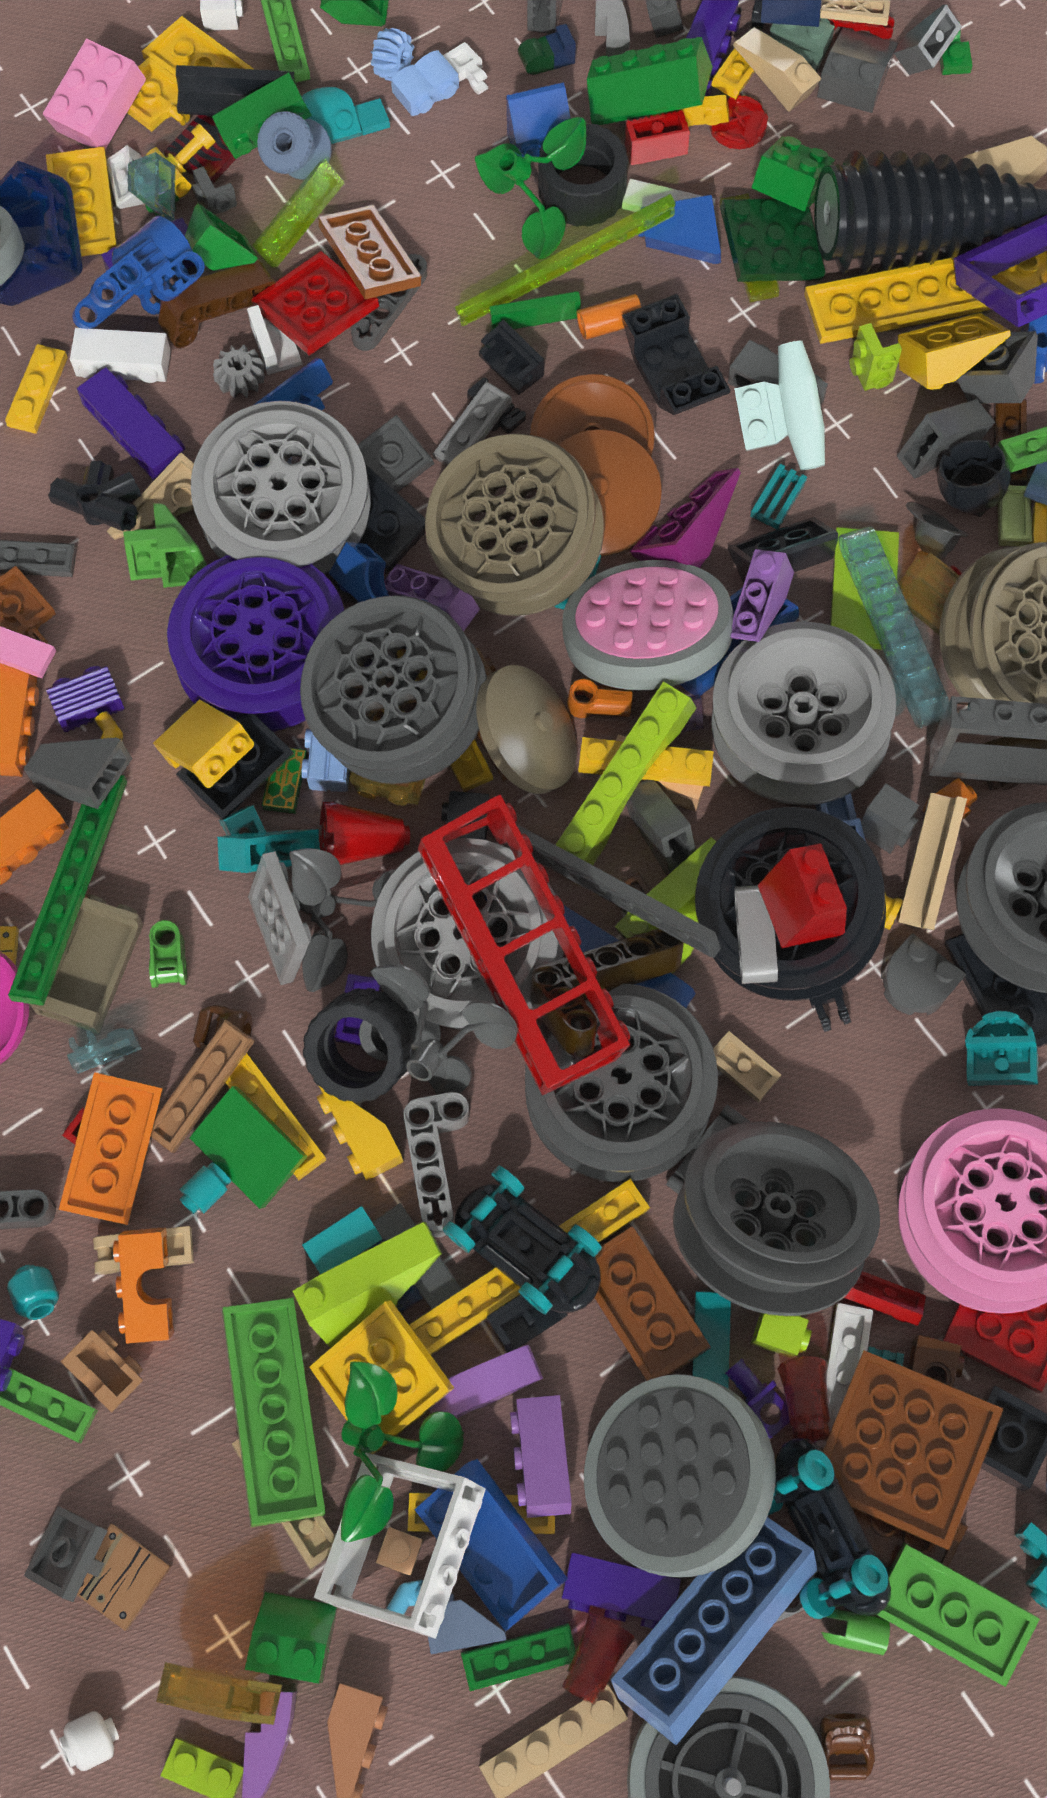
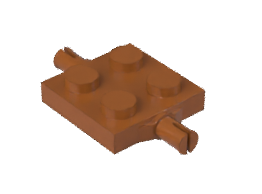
M15 566L0 576V626L47 644L48 640L43 637L38 629L42 624L55 616L56 613L53 607L18 567Z

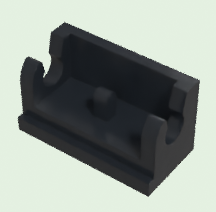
M504 320L481 340L485 346L479 351V357L518 395L544 376V358Z
M519 1295L488 1315L487 1322L508 1353L520 1348L566 1318L568 1314L549 1310L545 1315L534 1308L522 1295Z

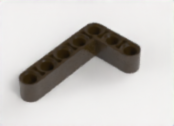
M658 928L585 951L583 954L585 958L589 957L593 961L597 970L596 979L601 989L605 988L610 992L622 984L634 985L678 970L681 966L684 942ZM567 957L541 965L533 970L530 1002L534 1009L580 985ZM585 993L541 1017L563 1049L568 1054L577 1057L591 1054L595 1047L597 1018L585 1002V1000H588Z

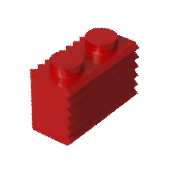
M682 110L674 111L673 113L668 112L667 114L662 113L661 116L657 114L655 117L651 115L650 118L645 116L644 119L639 118L638 120L633 119V121L628 120L626 122L625 148L630 165L644 164L688 154L690 131Z

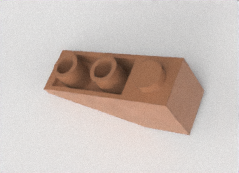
M343 1682L339 1683L327 1721L337 1798H361L365 1785L359 1783L363 1767L367 1769L371 1767L377 1748L376 1745L371 1744L375 1728L382 1730L389 1707L383 1705L385 1696Z

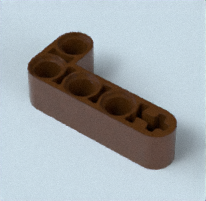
M260 261L232 267L198 278L196 282L171 301L161 300L158 324L176 348H185L196 339L200 322L252 306L251 299L276 282Z

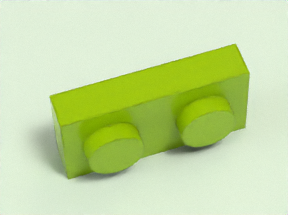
M176 1738L160 1776L209 1798H235L243 1778L244 1766L181 1738Z

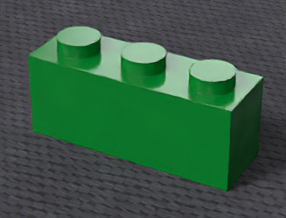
M288 72L213 115L212 118L224 143L233 157L237 159L258 147L257 140L260 128L271 115L288 111L301 116L304 120L312 115Z

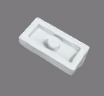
M259 305L247 308L250 326L267 374L270 375L302 365L296 344L269 320L263 319Z

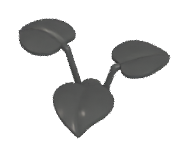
M313 848L290 851L292 886L294 894L299 900L300 910L312 914L311 921L317 923L325 933V936L315 934L311 937L306 955L302 960L303 979L307 991L315 992L334 982L343 973L347 964L348 952L346 944L339 938H332L333 933L322 921V918L333 913L335 903L366 907L376 906L383 887L397 868L384 870L378 875L372 889L375 900L338 897L332 895L330 890L339 882L341 877L340 864L334 855Z
M402 965L378 966L370 971L388 997L396 1001L401 1008L410 1012H414L418 1008L420 1009L415 1040L411 1044V1048L415 1052L407 1062L406 1067L414 1078L420 1081H428L436 1095L449 1092L460 1094L469 1085L472 1074L467 1064L459 1057L447 1056V1053L468 1032L474 1030L476 1037L483 1044L495 1049L507 1048L517 1038L519 1028H517L516 1022L508 1012L489 1001L477 1000L467 1004L462 1011L464 1018L469 1024L444 1047L434 1039L422 1042L427 1004L424 1000L430 995V989L426 981L418 972Z

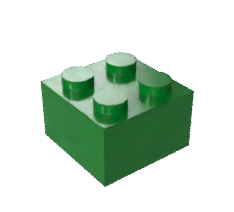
M782 136L761 156L751 188L805 212L815 202L817 183L822 169L827 165H834L835 159L828 156L827 152L822 149H811L802 145L797 138Z

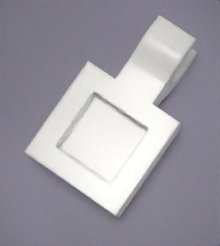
M465 42L443 55L458 73L459 82L467 78L472 89L477 94H481L488 89V86L483 82L487 75L481 69L483 68L482 59Z

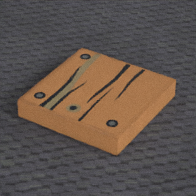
M111 1523L95 1556V1559L104 1562V1566L98 1577L87 1573L77 1596L124 1631H127L172 1566Z

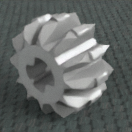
M243 344L239 350H236L231 345L230 352L228 353L220 350V359L214 360L213 377L223 394L230 391L233 398L238 393H242L247 398L249 390L258 392V384L264 383L265 367L264 362L259 358L255 349L248 351L247 347Z

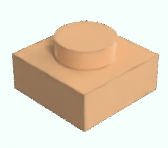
M388 1527L376 1563L411 1576L424 1540Z

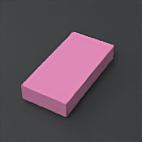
M0 626V663L43 678L56 653L55 647Z

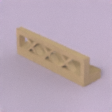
M823 0L820 18L887 26L890 0Z
M930 793L898 923L926 930H934L967 798L959 796L951 798Z

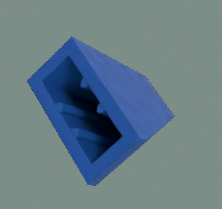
M712 195L640 207L642 218L636 219L638 237H645L646 247L712 264L721 263V251Z

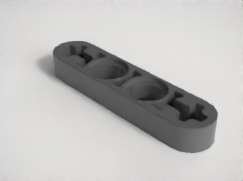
M410 254L408 257L414 266L419 267L418 272L421 275L422 285L427 278V262L421 255ZM421 286L407 289L402 296L386 294L377 297L379 302L377 309L384 308L390 313L385 318H377L373 315L377 310L375 309L355 323L351 329L354 346L362 351L374 349ZM370 329L371 337L364 336L363 339L360 338V333L365 335Z

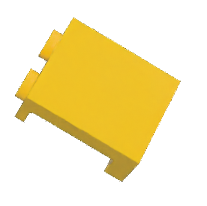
M200 699L153 742L169 765L175 769L180 765L188 769L207 788L212 787L254 747L253 740L238 721Z

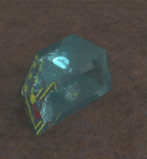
M156 152L129 162L128 191L167 220H175V165Z

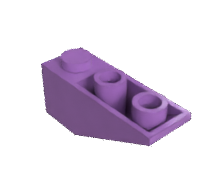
M755 549L733 617L731 638L760 642L786 600L794 575V570L786 553Z
M396 564L384 580L388 595L428 600L431 604L450 615L463 631L480 610L471 595L463 592L445 578Z

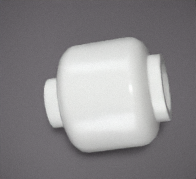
M92 1711L67 1723L64 1727V1736L59 1738V1742L69 1767L71 1768L76 1765L80 1771H87L113 1757V1742L118 1740L119 1736L111 1717L104 1720L101 1714Z

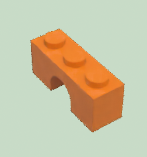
M166 1227L123 1231L118 1235V1241L113 1243L114 1261L120 1262L121 1276L116 1277V1294L118 1298H123V1312H119L118 1316L120 1334L125 1333L126 1343L169 1340L174 1334L172 1299L152 1298L144 1291L142 1286V1276L145 1271L164 1268L169 1263Z

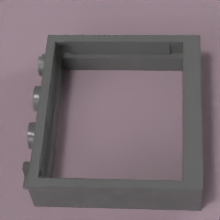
M951 697L930 744L929 776L1047 785L1046 749L955 742L959 733L1047 740V704ZM957 704L968 705V710H959L957 712Z

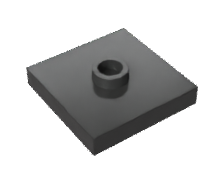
M397 415L358 444L365 464L396 492H399L435 464Z

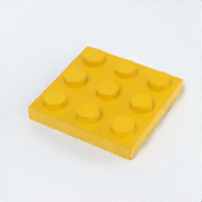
M391 1300L385 1301L309 1366L346 1420L348 1419L345 1413V1396L350 1378V1362L360 1361L375 1364L389 1372L397 1385V1402L390 1413L381 1415L382 1421L378 1425L383 1433L398 1436L454 1389V1386ZM384 1441L383 1445L378 1450L371 1452L370 1454L378 1453L390 1442Z

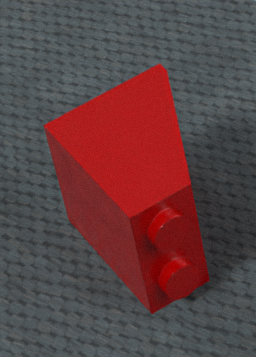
M822 844L790 849L758 884L781 947L786 948L843 935L845 933L847 907Z

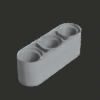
M758 886L735 887L741 983L777 982L778 966L775 930Z

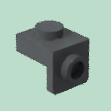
M204 166L193 170L195 183L191 184L196 200L198 202L203 201L206 209L213 214L226 212L237 205L235 191L231 183L214 188Z

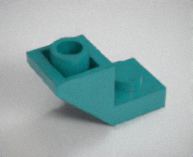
M1032 1522L1023 1524L1015 1536L1022 1541L1019 1546L1029 1557L1036 1561L1039 1558L1043 1560L1025 1584L1032 1590L1030 1593L1032 1599L1047 1610V1536Z

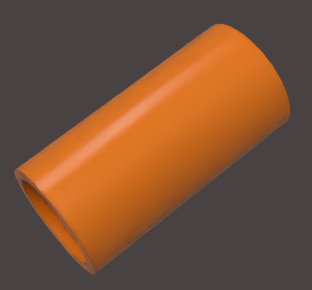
M632 294L577 310L578 326L583 339L588 340L624 329L622 315L641 308L638 296Z

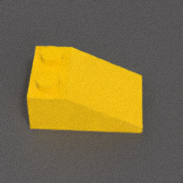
M977 313L899 334L898 343L902 348L899 358V370L927 389H940L944 384L959 379L1010 337V330L982 313Z

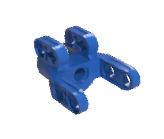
M155 216L113 250V266L91 286L90 294L75 307L72 314L73 321L79 328L94 329L134 295L140 298L141 305L145 311L153 315L159 314L161 300L171 301L198 280L204 272V261L201 256L193 252L185 236L171 221L161 216ZM182 261H192L197 268L196 274L189 275L188 269L183 265ZM176 275L179 280L172 286L170 279ZM105 289L112 290L113 299H102V291ZM152 295L160 299L159 303H151ZM87 307L93 310L96 317L95 321L88 323L82 320L79 313L80 309Z

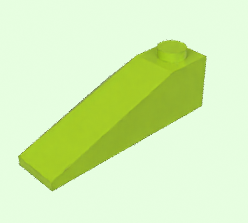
M710 837L646 895L698 922L695 908L697 879L701 866L716 841ZM630 912L615 926L624 939L658 929ZM686 943L683 945L681 965L694 950L693 947Z
M422 1222L320 1274L293 1290V1293L308 1324L332 1348L385 1301L391 1300L396 1306L398 1300L412 1285L417 1283L442 1252L427 1223Z

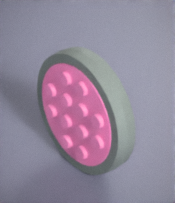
M637 561L615 566L596 574L584 582L571 595L563 611V639L572 663L580 672L592 680L620 689L654 690L659 689L663 681L670 686L679 685L702 675L715 666L723 658L731 644L734 614L731 599L726 588L710 573L698 567L675 561Z

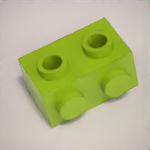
M760 1313L751 1345L793 1358L799 1352L802 1353L807 1349L812 1330L806 1329L809 1320L802 1318L801 1315L777 1316Z

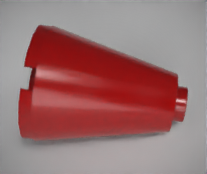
M331 801L322 802L319 825H322L321 835H319L320 850L334 855L340 865L399 853L403 851L404 845H409L410 843L409 825H404L401 818Z

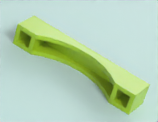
M664 681L662 682L556 843V846L591 865L595 863L605 848L621 812L637 785L659 755L681 733L697 707L690 697Z

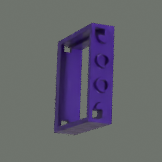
M1047 215L954 258L956 285L1018 328L1047 314V282L1017 295L991 278V276L1047 251ZM1027 300V304L1021 306V302Z

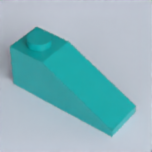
M319 829L242 833L217 837L219 870L256 872L262 854L274 851L279 863L283 862L286 867L292 866L290 851L305 848L320 850Z

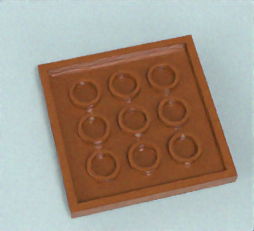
M863 1350L823 1452L831 1461L834 1474L852 1508L950 1551L1003 1413V1408Z

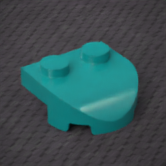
M322 87L311 90L302 96L312 115L307 119L314 120L324 127L330 137L331 144L362 136L354 104L345 91L336 87Z
M1007 1011L991 1012L985 1014L973 1029L970 1028L965 1039L968 1086L1038 1085V1046L1031 1026L1020 1019L1017 1014Z

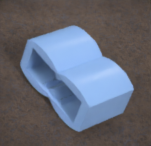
M439 50L423 56L415 65L407 66L397 72L391 78L392 93L411 116L426 113L435 102L448 99L456 93L459 88L458 73Z

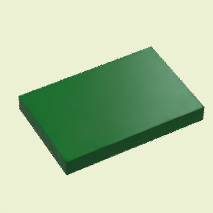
M232 1086L189 1137L259 1209L266 1207L308 1157L237 1086Z

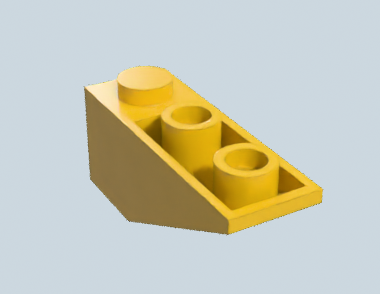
M319 1086L322 1094L316 1097L325 1115L332 1112L337 1124L331 1127L340 1145L347 1142L352 1154L346 1157L355 1175L362 1172L366 1181L403 1163L401 1153L386 1124L354 1102L338 1100L337 1097L330 1096L324 1092L325 1090Z

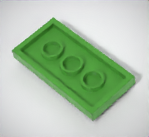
M903 1542L888 1572L891 1599L887 1607L876 1615L1006 1687L1040 1619L1013 1602Z

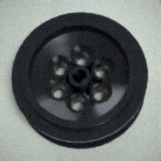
M801 807L774 808L751 815L738 822L718 839L707 854L701 866L695 889V908L698 923L716 933L721 947L713 958L715 962L738 985L750 992L770 999L782 1001L809 1000L832 993L853 980L870 962L884 932L886 921L884 880L874 853L865 840L845 822L814 809ZM821 843L847 907L845 933L841 936L782 948L775 932L778 981L742 984L735 911V887L756 886L753 884L754 880L758 876L767 875L790 849Z

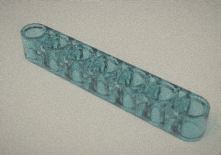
M872 526L840 535V551L915 725L918 728L941 722L949 704V699L875 530Z

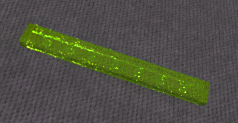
M669 194L459 304L455 307V311L461 326H465L490 313V306L509 303L675 215V201L672 195Z

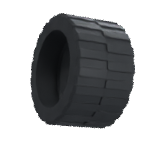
M586 124L585 151L575 166L594 167L606 175L604 179L593 184H574L559 176L564 170L555 168L552 161L549 163H538V194L545 210L550 207L559 208L564 215L565 224L576 227L593 226L594 224L605 222L608 218H612L622 206L627 185L628 156H626V148L621 143V139L607 128L600 127L597 124ZM542 145L539 157H546L547 154L544 152Z
M372 988L352 989L348 993L344 992L323 1008L308 1025V1030L303 1039V1057L306 1061L305 1066L308 1073L310 1072L313 1081L323 1088L324 1092L330 1096L337 1097L338 1100L362 1103L363 1101L377 1099L380 1095L386 1094L408 1071L406 1067L407 1062L415 1052L411 1048L416 1035V1026L413 1024L412 1016L409 1011L401 1008L396 1001L391 1000L384 991L380 992ZM353 1017L365 1020L381 1033L388 1050V1062L384 1069L375 1072L362 1071L354 1068L342 1058L334 1039L335 1025L340 1019Z

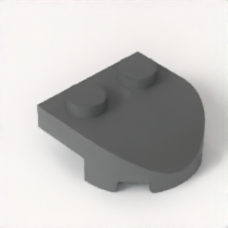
M912 933L893 954L882 971L881 979H883L885 987L884 996L894 1008L907 1015H912L914 1012L930 1015L941 1007L966 974Z

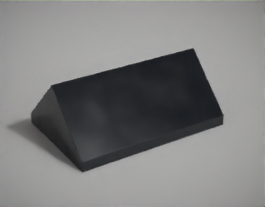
M812 517L730 545L728 550L744 584L755 549L786 553L794 572L832 560L839 537L836 530L817 518Z
M241 713L235 719L253 740L254 747L212 787H205L194 773L184 767L176 773V776L200 806L221 820L228 817L294 754L255 714Z

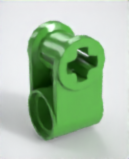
M167 920L159 921L152 926L149 934V976L152 988H157L159 984L177 982L180 985H187L188 973L184 937L175 923ZM164 934H175V938L170 944H159Z

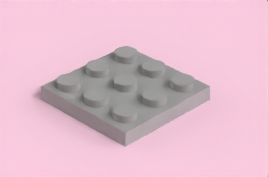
M274 851L262 854L248 898L280 985H284L294 981L303 957L306 955L308 945L311 942V933L307 923H302L299 916V900L294 892H290L288 887L287 868L283 862L279 863Z

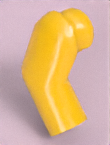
M107 711L100 713L95 718V722L103 732L100 739L116 737L123 740L121 729Z

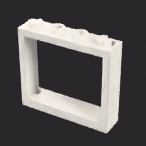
M365 1453L374 1466L379 1467L378 1471L383 1476L381 1486L390 1489L393 1478L397 1477L453 1492L414 1610L410 1617L352 1599L373 1536L353 1542H344L341 1540V1522L314 1598L335 1607L436 1639L439 1627L444 1619V1613L453 1586L457 1580V1574L465 1550L470 1541V1535L478 1511L482 1505L486 1488L465 1477ZM362 1461L356 1480L365 1474L374 1477ZM334 1584L337 1585L334 1595H330Z

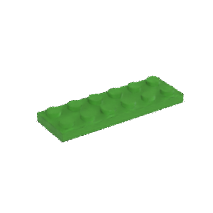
M294 1298L223 1307L222 1317L251 1527L324 1516L326 1512Z

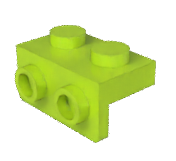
M871 323L859 326L857 338L854 341L852 358L849 360L851 372L854 376H858L864 391L873 388L881 389L893 382L902 351L899 343L883 348Z

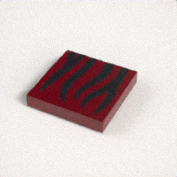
M198 115L165 149L164 154L166 158L169 153L175 157L195 137L191 131L200 124L216 142L208 150L203 146L183 168L193 175V170L204 166L212 184H214L236 159L224 143L214 120L206 115Z

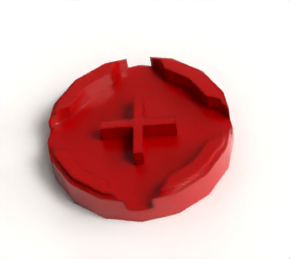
M739 95L736 100L729 97L727 100L729 122L709 125L711 134L718 143L728 148H750L759 143L766 134L767 113L764 112L762 105L757 100L749 96Z

